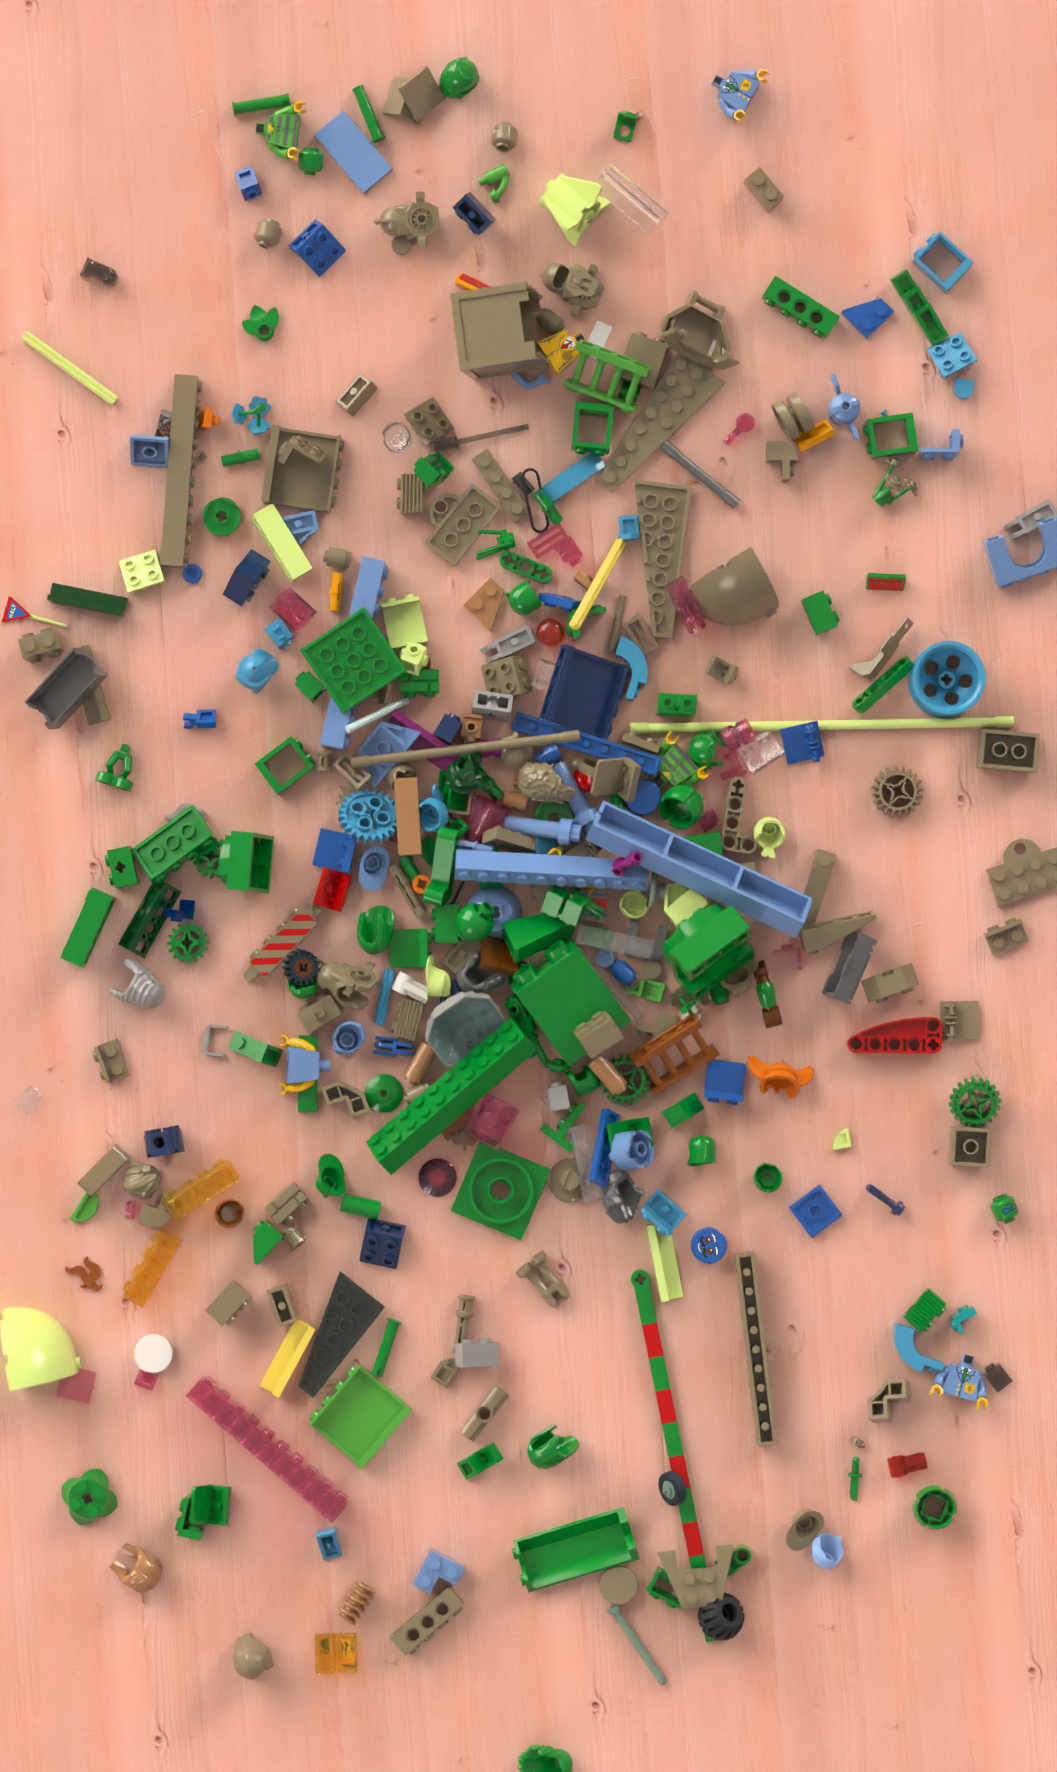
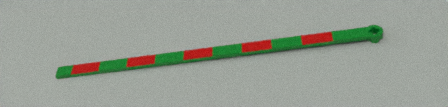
M638 1269L633 1272L631 1282L635 1289L671 1471L677 1472L682 1477L687 1490L685 1501L678 1506L691 1569L705 1568L706 1562L649 1285L650 1277L646 1271ZM638 1274H641L642 1277H646V1280L643 1281V1284L635 1282V1278H638ZM704 1633L706 1642L715 1641V1639L710 1638Z

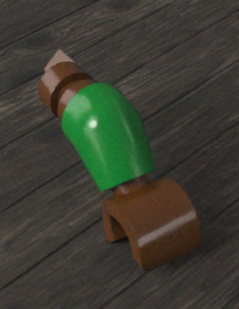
M761 960L758 963L759 969L754 971V977L757 980L756 992L762 1007L765 1027L771 1028L782 1025V1018L779 1007L776 1005L774 985L768 978L769 975L765 961Z

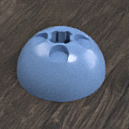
M503 886L502 888L478 889L472 894L467 905L474 903L481 905L482 902H486L495 907L493 908L495 912L492 914L494 928L489 935L492 937L504 939L502 936L503 922L522 918V907L518 897L511 890Z

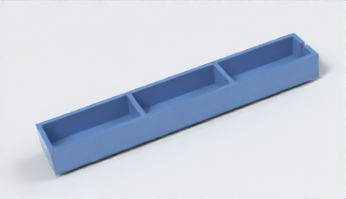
M606 801L602 802L586 837L587 841L627 859L629 853L639 852L642 855L640 866L728 907L732 905L735 910L795 938L805 923L813 899Z

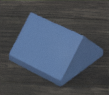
M130 435L131 465L168 468L170 438Z

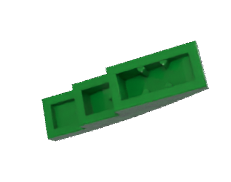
M907 269L889 279L932 346L949 336L931 304L927 302L919 286H916Z

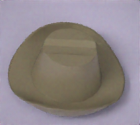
M565 1158L553 1165L548 1174V1186L551 1193L557 1199L564 1202L581 1200L588 1194L592 1185L588 1181L590 1170L578 1159Z

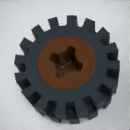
M293 950L290 955H286L287 959L283 960V963H285V966H282V969L285 970L283 972L284 975L287 976L289 981L298 985L309 984L308 982H313V978L318 976L316 974L317 971H320V968H318V965H320L319 961L316 960L317 957L306 950Z

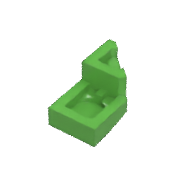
M647 979L626 989L625 992L662 1003L667 985Z

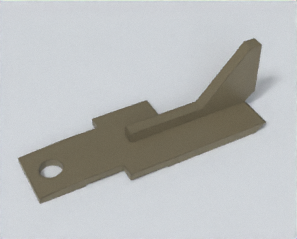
M906 617L895 632L889 635L879 648L880 652L874 660L852 664L849 668L862 677L868 676L870 680L875 679L898 648L900 640L914 623L909 617Z

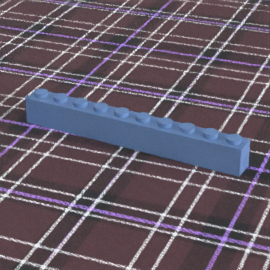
M456 849L454 880L647 891L649 869L640 865L628 866L622 876H616L612 873L614 858Z

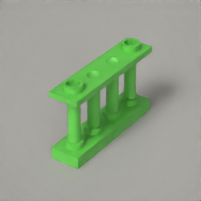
M580 339L575 347V350L579 351L580 357L573 378H567L563 385L567 386V389L572 392L580 391L616 405L624 412H634L638 405L632 402L640 379L650 374L652 366ZM593 356L597 358L598 363L591 384L588 386L579 381L587 358ZM611 363L615 365L616 369L609 390L606 393L597 389L605 364ZM629 370L633 372L634 376L624 400L615 396L623 371Z

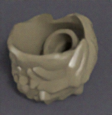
M135 1162L130 1165L129 1171L125 1173L123 1188L131 1196L151 1199L152 1195L159 1188L160 1172L152 1165Z

